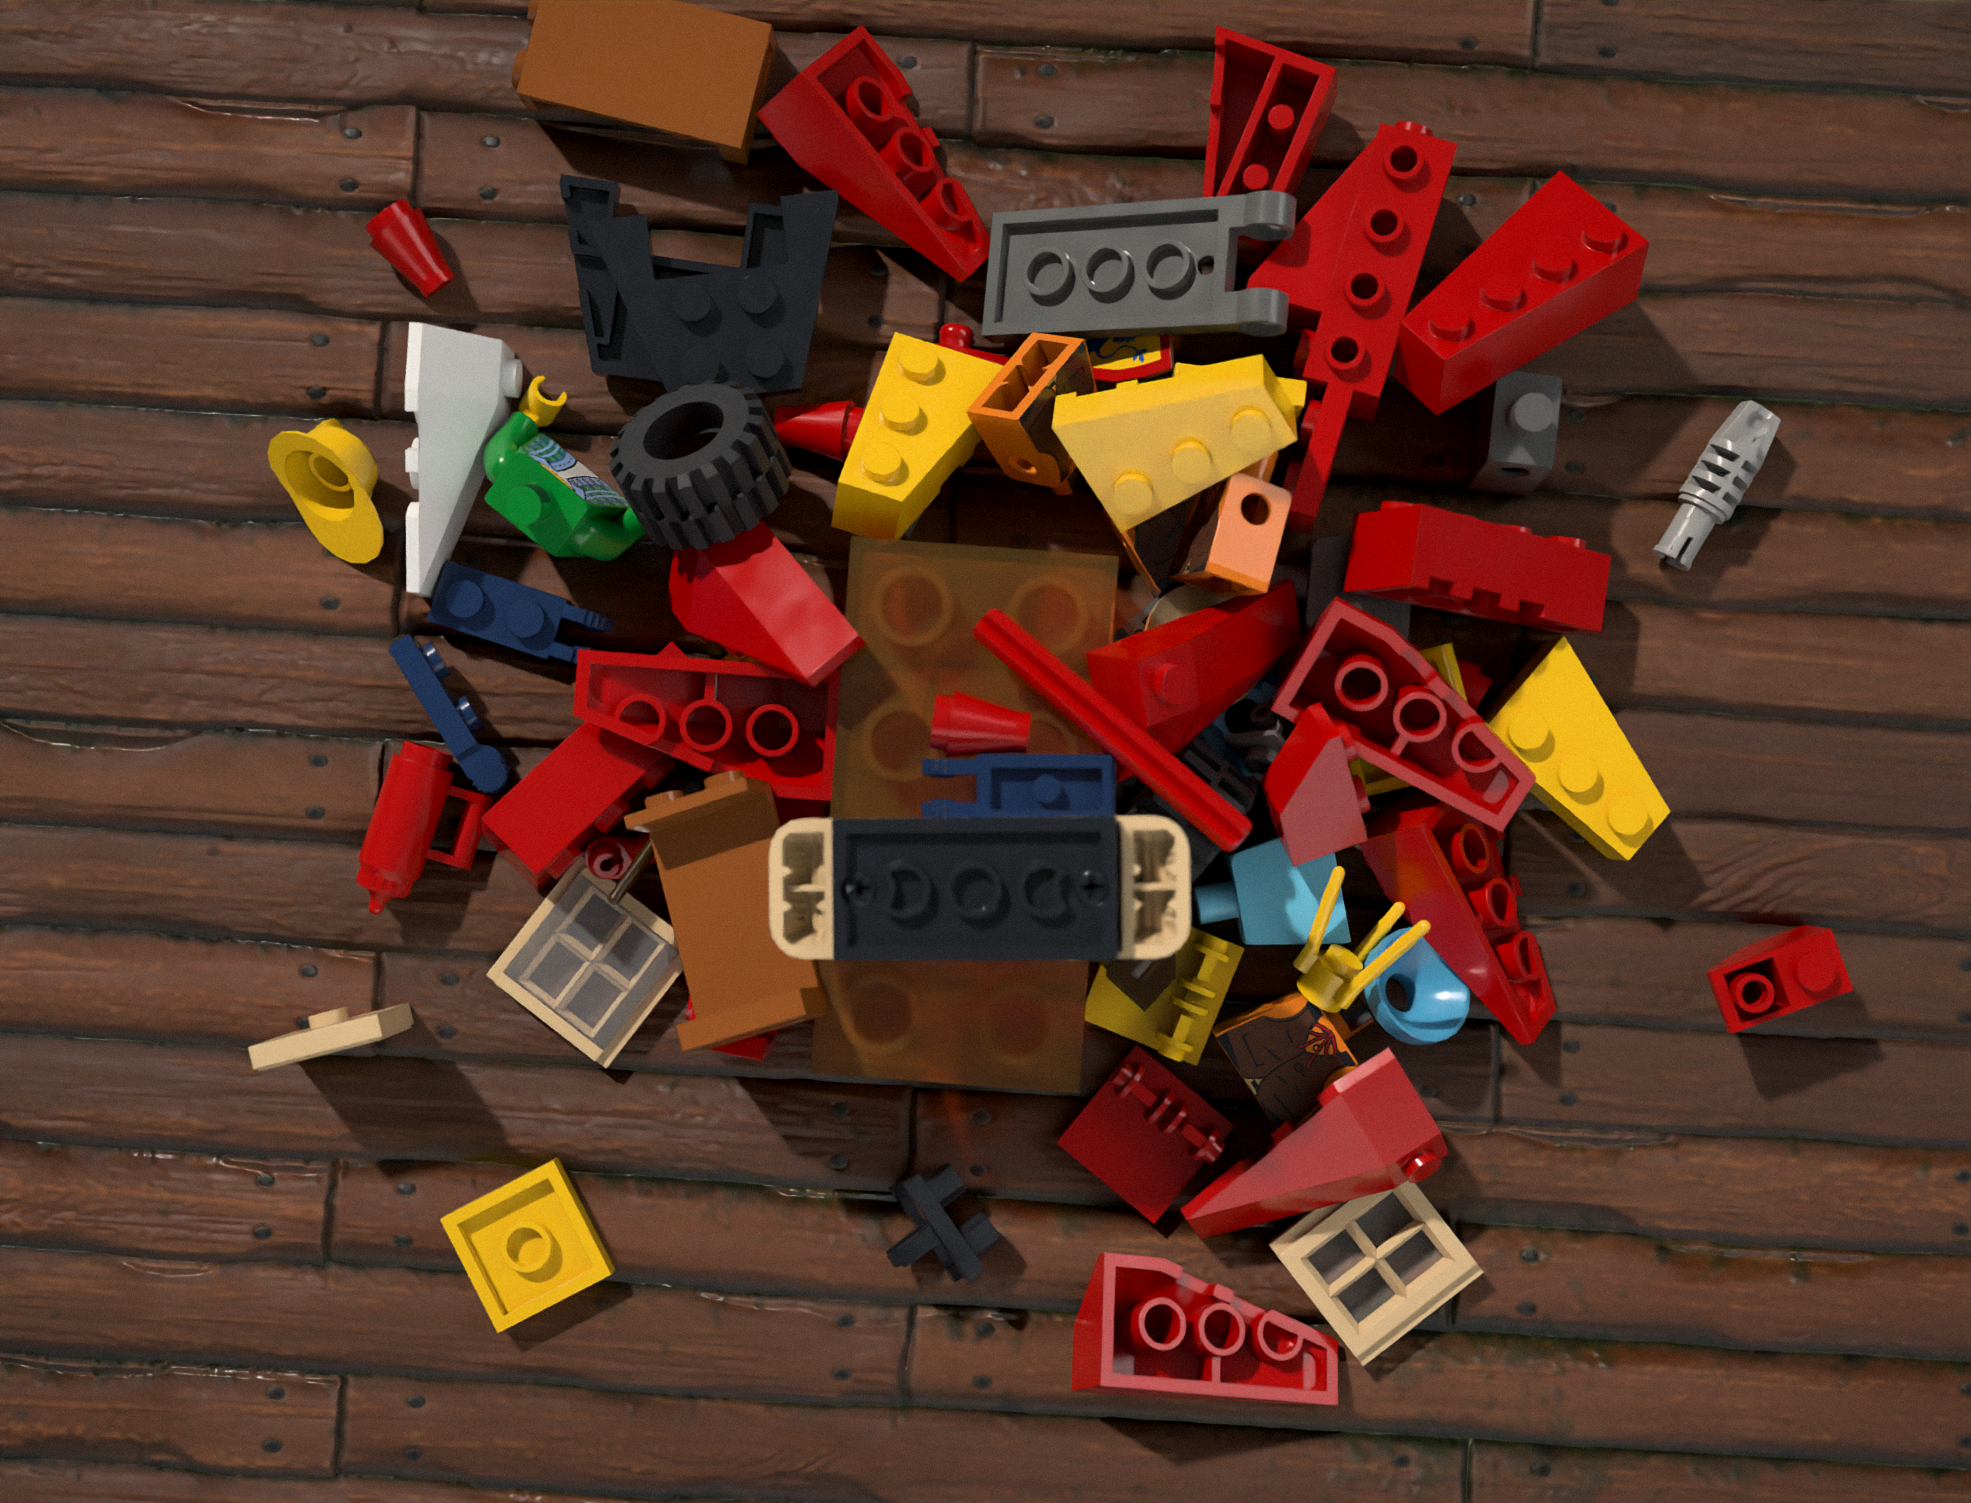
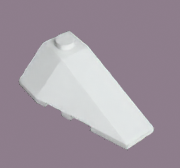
M409 322L405 411H413L415 413V419L418 424V437L413 440L411 448L405 450V472L410 474V482L413 489H419V502H411L406 513V592L420 597L434 598L446 560L450 561L486 474L482 461L483 450L489 440L509 418L511 397H520L523 383V368L521 360L514 359L515 352L502 340Z

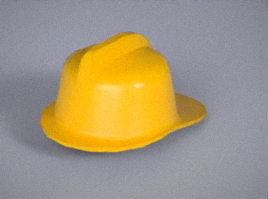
M334 418L322 421L307 434L299 431H283L273 437L267 450L270 466L280 483L289 492L307 526L318 541L332 554L350 563L366 564L376 558L381 551L384 540L383 526L371 501L373 489L378 478V467L370 449Z

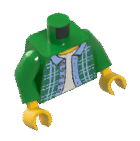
M538 376L533 379L518 404L519 412L514 411L483 450L482 461L486 476L493 483L484 499L492 508L539 546L556 557H592L600 561L615 559L646 536L624 497L545 433H538V427H546L553 422L567 399L566 392H563L557 401L543 398L538 390L546 377Z

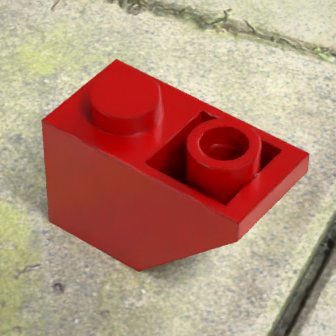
M1321 702L1307 707L1260 781L1275 833L1293 867L1368 840L1361 814L1371 811L1370 802L1360 777L1357 774L1351 776L1348 765L1349 762L1357 760L1353 739L1344 722L1336 725L1333 724Z
M1802 925L1749 944L1706 971L1724 1025L1729 1034L1745 1030L1854 990L1832 929L1811 925Z

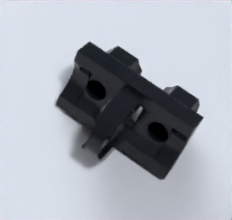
M949 1163L940 1164L920 1175L903 1176L888 1187L915 1226L914 1229L886 1251L888 1254L887 1258L894 1268H898L901 1265L905 1268L931 1250L953 1282L965 1278L966 1281H971L985 1270L980 1261L1001 1240V1236L982 1212H974L955 1227L943 1208L964 1193L966 1189L963 1181Z

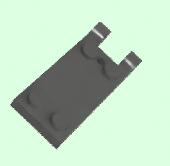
M1255 191L1243 195L995 212L992 216L981 336L991 343L1025 342L1032 332L1079 339L1239 332L1261 337L1284 334L1287 331L1289 296L1286 293L1268 288H1249L1234 291L1238 236H1247L1264 241H1278L1291 238L1295 230L1297 200L1294 196L1284 192ZM1207 261H1214V271L1208 275H1203V265Z

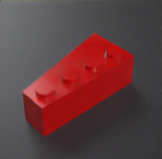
M1559 170L1400 321L1394 377L1435 415H1439L1636 300L1649 241Z
M1383 501L1379 511L1354 514L1344 592L1559 634L1598 633L1602 629L1611 556L1586 549L1587 541L1579 538L1564 536L1544 538L1533 535L1532 529L1526 527L1497 525L1479 520L1473 516L1457 514L1425 504Z
M672 641L657 654L660 656L688 658ZM585 721L480 818L484 839L538 892L552 877L555 880L558 879L579 860L584 853L581 848L598 831L603 835L610 831L630 811L631 807L627 803L644 786L649 790L654 789L674 770L678 763L668 754Z

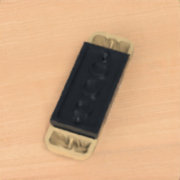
M1159 816L799 819L790 821L778 829L771 840L769 851V924L772 938L778 947L788 955L802 959H833V961H1117L1118 959H1156L1169 956L1180 949L1189 935L1191 925L1190 848L1188 838L1181 827L1170 819Z

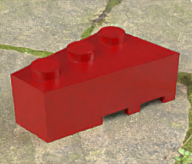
M1216 25L1215 60L1210 96L1211 111L1208 145L1206 147L1203 197L1243 195L1255 191H1279L1295 197L1337 98V68ZM1238 236L1237 260L1259 267L1270 255L1275 241Z

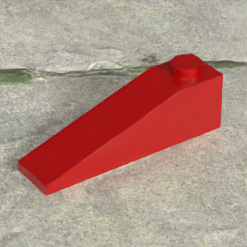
M861 24L801 71L756 115L770 130L775 141L785 148L799 166L832 190L837 189L839 195L962 283L989 257L990 236L962 184L953 178L946 177L933 151L940 146V143L931 127L920 129L905 100L913 93L903 74Z
M759 519L760 524L750 531L745 530L735 535V539L722 544L720 541L713 543L709 548L695 550L694 546H690L683 551H673L666 603L686 631L698 641L707 643L711 640L721 644L730 654L740 658L743 654L756 658L766 668L812 687H815L866 644L761 519Z
M1292 579L1277 581L1269 584L1267 593L1234 597L1086 652L1092 687L1169 753L1175 756L1177 752L1183 749L1299 645L1302 640L1294 581ZM1103 748L1104 755H1111ZM1116 759V782L1135 775Z
M1336 596L1306 631L1275 685L1271 711L1297 724L1308 706L1321 702L1334 725L1341 722L1346 724L1358 757L1500 832H1503L1536 781V774L1395 627Z
M578 649L573 716L716 775L741 770L744 773V777L769 782L773 797L834 801L844 670L835 669L815 687L770 670L763 663Z
M1419 789L1383 809L1366 829L1368 840L1358 844L1363 852L1364 861L1368 868L1373 871L1385 896L1393 904L1396 902L1405 904L1406 909L1403 915L1413 926L1421 920H1427L1430 923V930L1423 936L1424 939L1522 1046L1533 1044L1557 1008L1536 937L1529 931H1522L1517 915L1515 897L1523 894L1517 874L1506 876L1496 844V840L1506 837L1504 830L1500 832Z
M1389 1048L1333 1082L1316 1096L1323 1108L1306 1122L1294 1126L1293 1123L1285 1122L1271 1134L1273 1141L1267 1149V1154L1259 1161L1246 1159L1237 1162L1180 1209L1200 1240L1395 1189L1406 1181L1417 1183L1432 1175L1440 1167L1441 1159L1449 1155L1441 1131Z
M1108 1252L1099 1254L1073 1327L1071 1391L1138 1397L1338 1406L1337 1339L1278 1311H1267L1235 1296V1291L1218 1283L1210 1284L1182 1271V1266L1165 1258Z

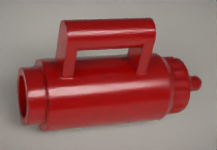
M404 740L400 754H392L358 856L360 868L356 881L358 885L368 889L370 896L368 909L372 914L378 915L382 913L385 904L393 897L407 898L413 883L421 877L427 858L458 868L471 869L483 833L480 818L490 810L494 797L452 784L455 772L449 769L454 755L409 740ZM451 795L465 799L466 802L450 850L446 852L431 847L447 796Z

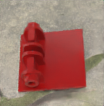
M1136 1044L1056 1143L1155 1224L1205 1162L1211 1164L1221 1154L1226 1145L1222 1141L1235 1125Z

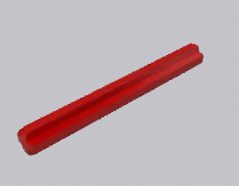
M992 608L978 621L972 632L978 642L1221 849L1231 852L1250 833L1252 828L1250 820L1002 610Z

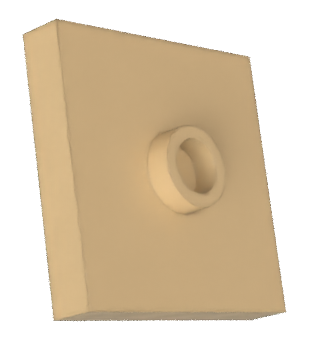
M409 1002L354 1017H349L346 1006L308 1016L310 1028L248 1047L253 1070L258 1069V1072L380 1041L410 1029V1025L414 1024Z

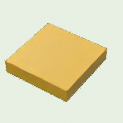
M558 1157L446 1214L440 1219L497 1333L612 1275L615 1271Z

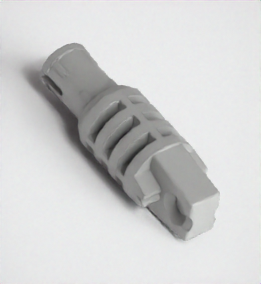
M1752 400L1740 402L1710 438L1704 452L1699 456L1695 467L1690 471L1687 480L1679 489L1677 500L1681 506L1659 543L1652 550L1658 558L1663 559L1665 556H1668L1666 563L1684 571L1690 570L1692 561L1714 525H1721L1724 521L1731 518L1736 505L1740 503L1744 492L1751 485L1753 477L1762 467L1781 422L1780 418Z

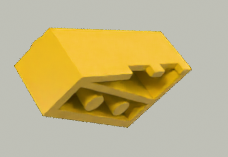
M895 332L838 480L831 526L893 546L940 493L941 485L959 465L963 467L974 454L975 446L982 438L969 420L966 411L1004 366Z
M1262 354L1179 371V376L1139 384L1138 379L1117 383V389L1077 396L1076 392L1057 395L1052 421V429L1121 533L1297 440L1295 407Z
M1565 636L1546 640L1481 716L1496 734L1536 774V781L1529 791L1608 859L1629 861L1671 812Z

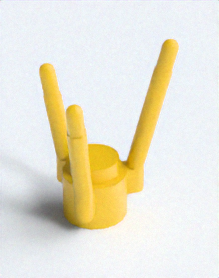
M1336 866L1332 870L1305 947L1293 962L1294 967L1303 972L1296 984L1299 991L1312 1004L1331 1013H1337L1341 1009L1347 1010L1365 987L1413 947L1430 930V923L1427 920L1419 921L1363 969L1362 963L1368 957L1369 952L1380 943L1395 922L1405 912V904L1396 902L1353 952L1338 944H1331L1328 950L1319 951L1345 876V869L1341 866Z

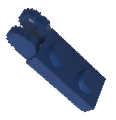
M446 560L427 617V621L552 661L554 656L577 664L578 649H589L579 646L569 647L558 643L565 619L579 623L582 628L597 633H611L615 620L570 605L571 601L448 560Z
M408 634L389 645L391 647L389 652L468 779L473 780L472 785H476L477 790H482L481 792L484 794L488 792V795L495 794L496 796H498V793H505L504 791L507 788L510 789L509 784L513 782L511 780L513 775L510 772L511 767H507V760L500 750L481 744L476 733L483 730L485 726L465 695L455 701L442 679L452 673L432 641L421 646L417 639Z
M977 754V759H922V775H930L931 778L977 775V802L931 799L929 802H922V818L1115 816L1116 758L1112 755Z

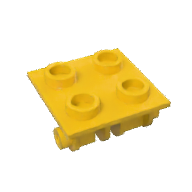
M1190 926L1187 939L1181 948L1176 951L1177 977L1145 1012L1106 977L1107 970L1100 964L1084 1003L1083 1020L1158 1050V1053L1179 1062L1183 1060L1197 1066L1245 948Z

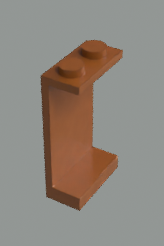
M676 0L529 1L527 21L528 25L533 28L527 50L520 49L518 51L512 70V86L517 88L516 93L528 111L541 114L543 103L716 145L722 159L744 165L748 164L759 120L756 113L762 108L778 45L772 24Z
M741 770L711 776L704 780L706 790L684 796L682 790L668 791L651 796L644 800L645 810L624 816L627 830L649 832L696 1017L695 1020L676 1025L682 1052L713 1049L830 1013L816 959L792 957L782 951L772 938L769 924V851L771 840L778 829L781 828L770 783L744 777V773Z

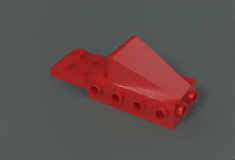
M1398 121L1395 126L1380 123L1376 137L1295 226L1294 235L1291 238L1284 239L1250 276L1246 289L1268 288L1286 293L1289 296L1286 332L1301 336L1293 363L1295 369L1292 379L1307 381L1305 403L1308 406L1301 425L1298 448L1307 450L1303 464L1290 461L1282 488L1288 490L1292 496L1288 512L1287 529L1310 536L1315 526L1348 416L1370 422L1374 421L1397 347L1400 321L1407 314L1458 143L1433 137L1434 133L1431 129L1415 122Z

